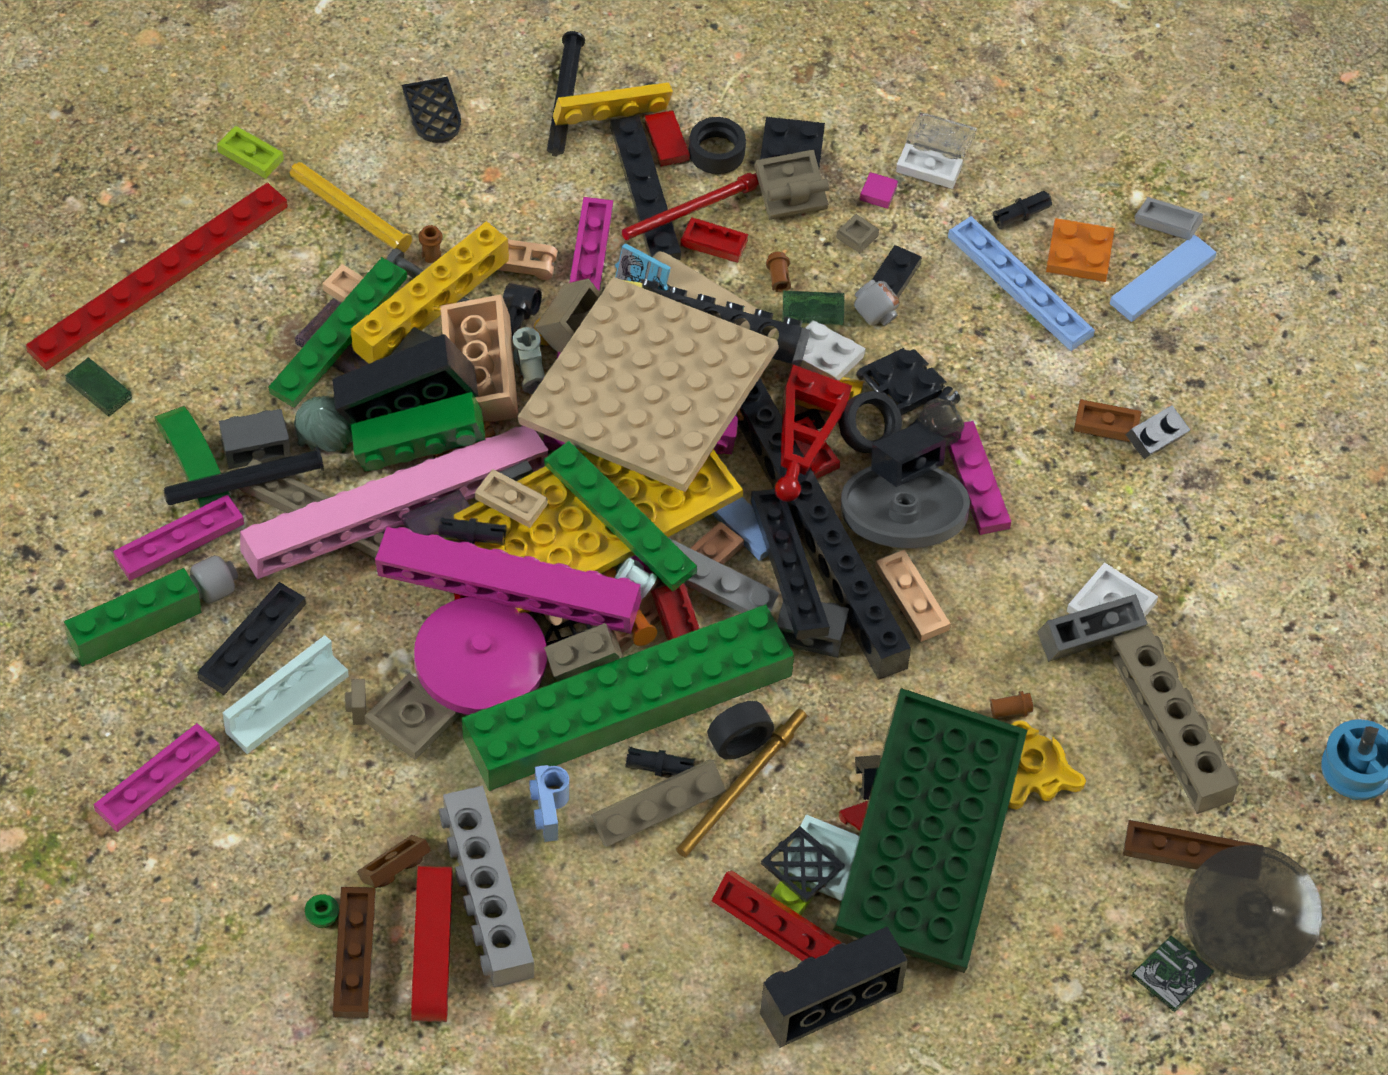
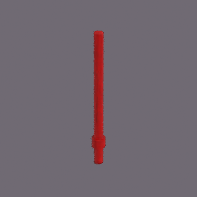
M746 173L739 176L737 181L628 226L622 229V236L625 240L632 239L740 192L746 194L753 191L759 185L757 174Z

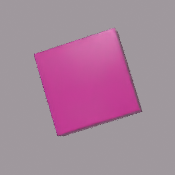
M870 172L860 193V201L888 209L897 190L898 180Z

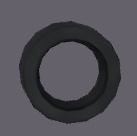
M709 117L699 121L692 128L689 136L690 160L697 168L711 174H726L737 169L742 164L746 150V137L739 124L728 118ZM720 137L729 140L735 147L729 152L715 154L704 150L700 143L708 138Z
M870 391L858 394L848 400L838 424L840 434L847 445L855 451L872 453L873 443L901 431L902 417L900 409L893 399L885 393ZM864 404L874 405L883 415L885 423L884 433L877 440L871 441L866 439L857 428L856 413L858 408Z
M746 701L736 704L719 714L709 725L707 734L719 757L731 760L746 756L764 745L772 736L774 724L761 703L758 701Z

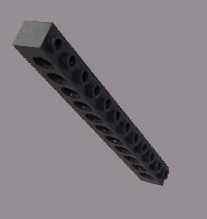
M759 378L740 407V413L744 418L743 420L738 419L737 424L771 486L775 489L777 481L784 477L787 468L781 466L782 416L762 380ZM794 439L793 454L804 457ZM811 468L808 469L805 475L799 473L797 480L801 486L800 495L794 501L787 502L799 537L836 604L849 608L847 624L878 680L907 670L911 652L909 643Z

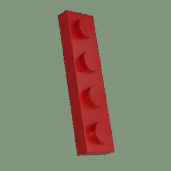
M732 870L726 872L711 900L801 961L810 957L816 959L827 954L832 947L842 943Z

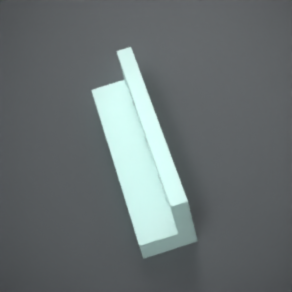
M324 635L223 712L225 733L246 754L250 753L349 677L348 669L333 656L331 640Z

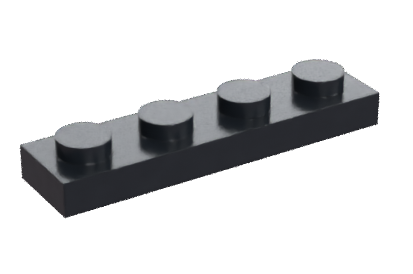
M278 582L198 670V679L225 695L306 605L305 597L283 583Z

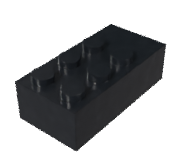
M445 334L433 337L413 347L403 349L398 353L376 360L373 363L332 379L335 410L350 424L472 392L475 397L478 396L474 365Z
M886 926L847 945L845 943L838 944L832 947L827 954L816 959L814 957L807 958L801 961L796 968L785 973L779 971L770 975L763 982L760 1015L779 1048L901 993L908 960Z

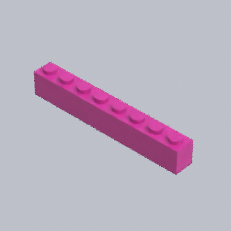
M386 527L375 558L377 573L381 577L594 626L606 623L611 630L631 634L641 603L640 584L628 578L615 579L603 576L597 571L589 570L585 572L572 569L562 563L550 564L541 562L531 556H514L500 549L488 550L479 548L470 542L457 543L445 540L439 535L431 534L427 536L414 533L412 530L404 527L397 529Z

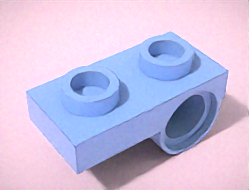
M559 766L535 767V780H529L531 800H538L539 809L534 810L536 830H543L544 842L558 840L556 809L565 806L569 800V775L565 769ZM550 786H559L560 788H559V789H556V790H552V789H549L548 787H550Z

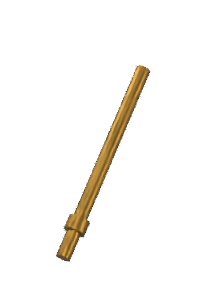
M798 708L784 725L779 724L772 733L771 740L676 848L679 855L686 858L780 748H786L793 740V733L807 718V714L802 709Z

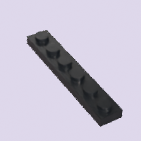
M636 115L610 120V129L638 222L668 210L640 116ZM672 222L642 234L650 257H653L657 252H664L677 260H681V250Z
M775 489L751 491L750 501L796 640L828 636L830 626L788 503L777 497Z

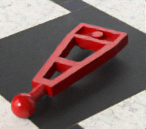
M794 364L783 393L781 466L787 468L785 476L780 478L775 485L777 497L785 502L794 501L800 495L801 486L797 480L799 473L806 474L846 408L852 386ZM795 398L832 412L821 431L794 422ZM794 439L811 445L805 457L793 454Z

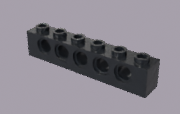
M641 279L642 288L713 316L719 313L721 319L739 326L744 321H748L750 325L749 330L768 337L769 332L776 328L779 333L777 339L779 348L772 359L801 366L811 331L801 327L803 321L784 316L783 322L773 320L774 313L755 309V313L750 314L743 312L744 305L729 301L726 302L725 307L716 305V298L698 294L697 299L686 297L687 290L670 286L667 292L658 289L659 283Z

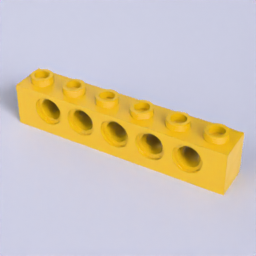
M484 222L351 328L353 351L369 364L390 356L413 327L422 331L441 315V306L457 303L508 262V238L490 223Z

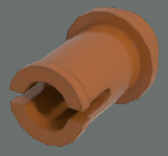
M428 225L419 232L418 238L422 245V259L425 258V262L434 263L441 257L440 244L443 240V235L436 226Z
M780 251L771 253L766 261V267L770 270L772 290H775V292H785L791 288L788 272L790 259L784 252Z
M1019 691L1018 695L990 699L993 719L1021 714L1023 717H1027L1028 713L1033 712V702L1030 693L1024 694L1023 691Z

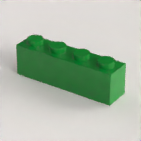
M472 392L351 424L354 456L364 472L380 470L393 464L410 462L416 458L440 454L446 450L470 446L476 442L486 440L482 408Z
M182 568L65 620L64 625L68 643L83 667L201 614L199 592L185 568Z

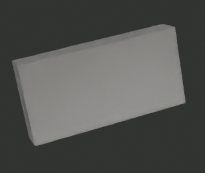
M1147 197L1135 215V224L1187 240L1192 238L1203 222L1202 213Z

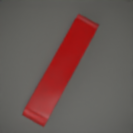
M418 866L411 1002L412 1022H447L453 867Z

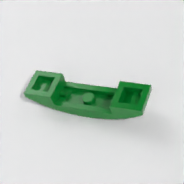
M185 406L154 416L166 443L170 444L188 481L221 473L202 432ZM229 491L198 498L195 501L198 507L201 508L223 496L229 495L230 498L231 496Z

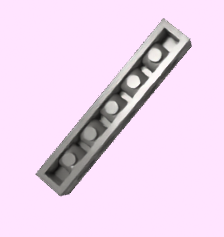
M483 786L444 794V808L439 809V817L442 828H449L451 837L447 838L451 858L457 857L459 866L455 867L459 887L465 886L467 895L463 896L467 916L473 915L476 923L471 928L475 945H482L484 955L480 956L484 976H491L493 987L534 978V960ZM464 826H473V827H475V828L472 829V830H464V829H462V827H464ZM472 855H482V856H483V857L480 858V859H472V858H470V856H472ZM481 884L491 885L490 888L486 889L479 888L478 886ZM490 913H497L501 916L497 918H489L486 915ZM498 943H506L509 945L506 948L495 947V945Z

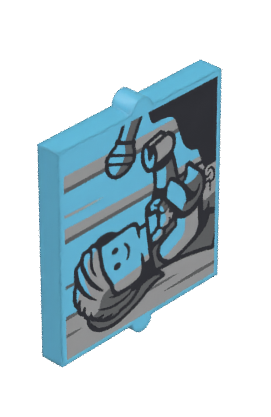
M626 243L622 246L619 261L615 264L617 268L615 278L633 282H641V279H646L659 283L658 289L667 291L669 289L667 282L671 267Z

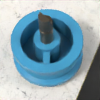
M1356 719L1344 722L1332 731L1322 756L1321 769L1325 780L1336 792L1352 800H1367L1380 796L1388 789V730L1373 721Z

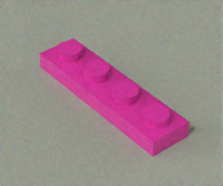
M974 421L943 426L942 434L946 439V445L958 478L968 492L970 499L969 508L979 535L1010 529L1011 519Z
M226 495L114 550V558L129 581L244 525V517L229 495Z
M196 723L94 803L95 812L118 832L220 751V744Z

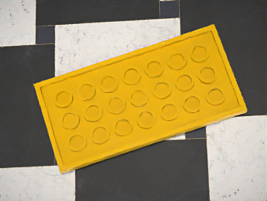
M578 448L667 537L743 497V489L714 450H712L686 492ZM546 466L517 481L547 497V506L531 528L480 501L454 514V519L469 521L470 518H477L478 522L505 524L507 526L504 546L475 541L474 545L479 548L488 550L500 549L514 556H531L541 562L550 564L562 563L572 569L585 572L592 570L603 573L628 558L635 556ZM516 608L519 613H522V612L530 613V612H531V611H529V610Z

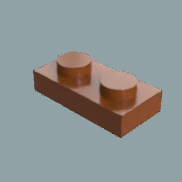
M1080 399L1074 431L1130 442L1125 434L1139 425L1142 411Z

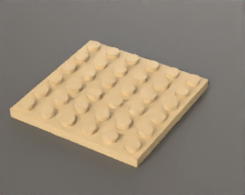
M613 277L518 415L519 424L565 443L570 441L579 449L686 492L779 348L778 341Z

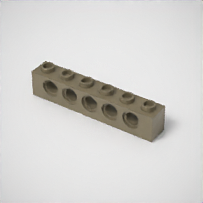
M1149 626L1113 637L1109 656L1196 813L1199 814L1232 802L1239 785L1237 774L1233 768L1227 766L1223 759V751L1217 741H1213L1209 734L1206 719L1196 711L1192 695L1187 688H1183L1179 681L1178 671L1174 663L1169 662L1166 658L1160 638L1154 636ZM1156 690H1162V691H1164V692H1166V693H1161V692H1158V691H1156ZM1171 716H1176L1180 719H1174ZM1186 742L1192 743L1195 746L1187 745ZM1200 769L1208 770L1211 773L1202 772Z

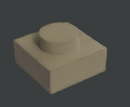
M351 679V692H345L346 712H352L353 725L366 724L365 679Z

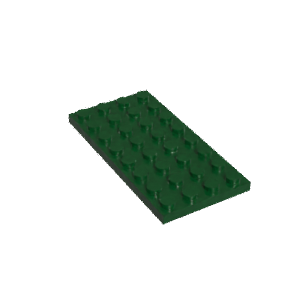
M900 688L835 920L834 931L860 939L887 926L904 954L965 973L968 968L1028 730Z

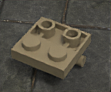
M814 150L755 161L754 167L769 220L828 208L829 203L825 191H829V184L827 179L821 178Z

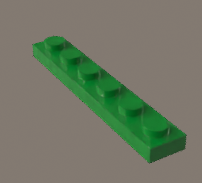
M381 257L268 386L269 393L295 408L352 343L351 328L399 289L408 278L407 271Z
M567 441L544 459L545 466L672 591L697 573V565L570 441Z

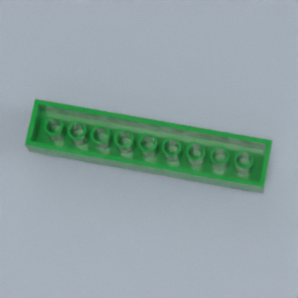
M765 604L462 717L463 739L488 790L491 791L535 774V767L557 766L789 678L793 673L794 654Z

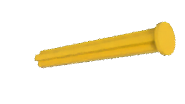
M302 162L292 165L289 174L293 179L391 248H398L404 253L408 250L412 242L410 234L401 233Z

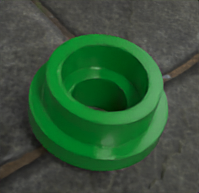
M315 895L305 905L307 921L317 928L331 926L339 916L338 902L330 895ZM319 907L328 908L325 912L316 911Z

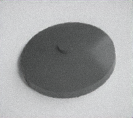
M870 466L853 475L846 482L841 493V514L846 524L863 538L890 547L921 548L940 544L957 535L964 528L969 517L970 499L967 490L958 479L939 468L895 487L871 470Z

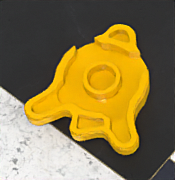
M1016 721L1011 724L1028 731L1009 808L1016 810L1022 808L1032 792L1038 793L1044 801H1051L1061 790L1081 792L1086 784L1085 777L1068 764L1062 746L1053 736L1052 740L1045 736L1039 735V730L1032 728L1025 721Z

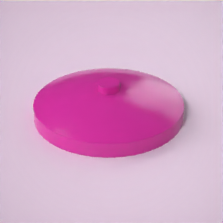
M460 598L438 608L421 626L414 648L415 670L421 685L434 700L455 712L470 715L537 690L546 670L547 654L544 648L546 647V641L542 630L527 612L519 613L515 607L477 598Z

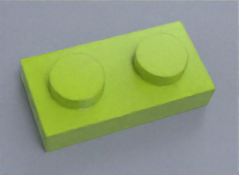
M236 125L217 144V150L220 154L265 179L284 160L282 151Z

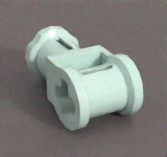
M524 327L518 329L513 335V345L515 347L513 357L515 363L519 366L520 374L523 375L524 380L521 384L523 391L533 394L545 377L539 347L540 335L535 329Z
M631 558L618 565L615 579L628 578L640 584L641 600L650 591L657 578V575L654 573L649 574L646 572L639 561Z

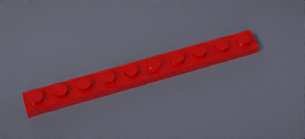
M268 182L27 343V353L47 371L288 207L287 199Z

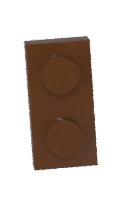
M410 835L359 869L357 873L363 883L375 888H381L392 883L396 878L395 875L402 870L410 869L423 861V856L432 850L426 839Z

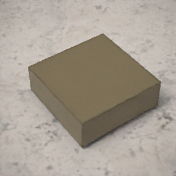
M855 214L837 231L836 238L860 254L879 236V229Z

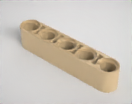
M657 252L652 257L671 267L667 285L668 287L672 286L687 290L686 297L697 299L698 294L716 298V305L724 307L727 301L744 305L743 312L754 314L755 309H758L667 253ZM719 313L714 315L718 318H721ZM744 321L740 325L741 327L750 329L748 321ZM772 329L769 332L768 337L771 338L777 331V329Z

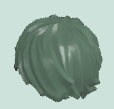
M314 396L312 399L304 402L297 410L294 426L299 446L303 447L305 444H308L311 450L318 446V448L327 452H336V450L339 451L341 448H346V445L350 442L353 443L351 424L335 410L333 396Z

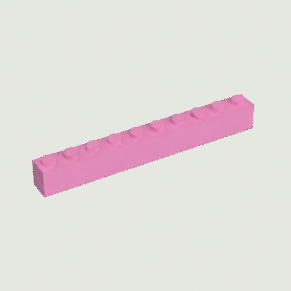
M526 426L514 427L500 435L485 438L486 440L465 448H457L449 454L435 459H428L422 464L406 470H398L392 475L379 480L369 481L355 489L339 492L335 496L320 502H312L296 511L280 514L276 518L261 524H253L240 531V551L256 578L259 579L352 544L358 540L368 538L376 533L383 532L386 527L394 528L439 511L450 504L455 505L475 497V491L492 469L500 472L527 460L533 472L545 466L544 459L548 457V449L535 430Z

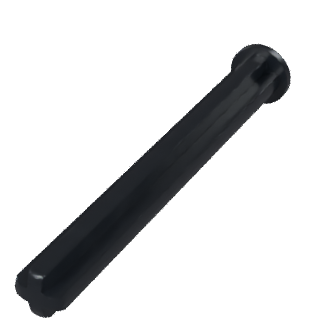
M568 31L562 36L564 47L553 113L558 98L574 96L581 47L585 44V37L576 31ZM552 113L547 151L552 153V156L557 157L565 151L569 124L556 125Z
M317 446L314 447V451L166 486L164 488L165 501L168 505H174L317 469L323 472L324 465L321 452Z

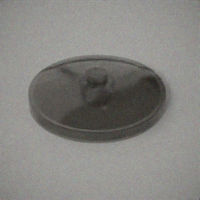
M1258 845L1230 847L1207 859L1192 877L1185 894L1183 906L1187 934L1199 954L1221 972L1245 980H1268L1282 976L1295 969L1310 954L1317 942L1322 926L1321 899L1308 873L1296 861L1284 853Z

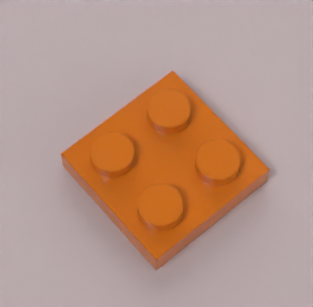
M1055 218L1046 272L1106 282L1115 228Z

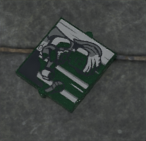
M1171 935L1132 972L1131 976L1150 991L1149 995L1151 997H1157L1173 1012H1176L1215 971L1196 956L1195 950L1190 951Z

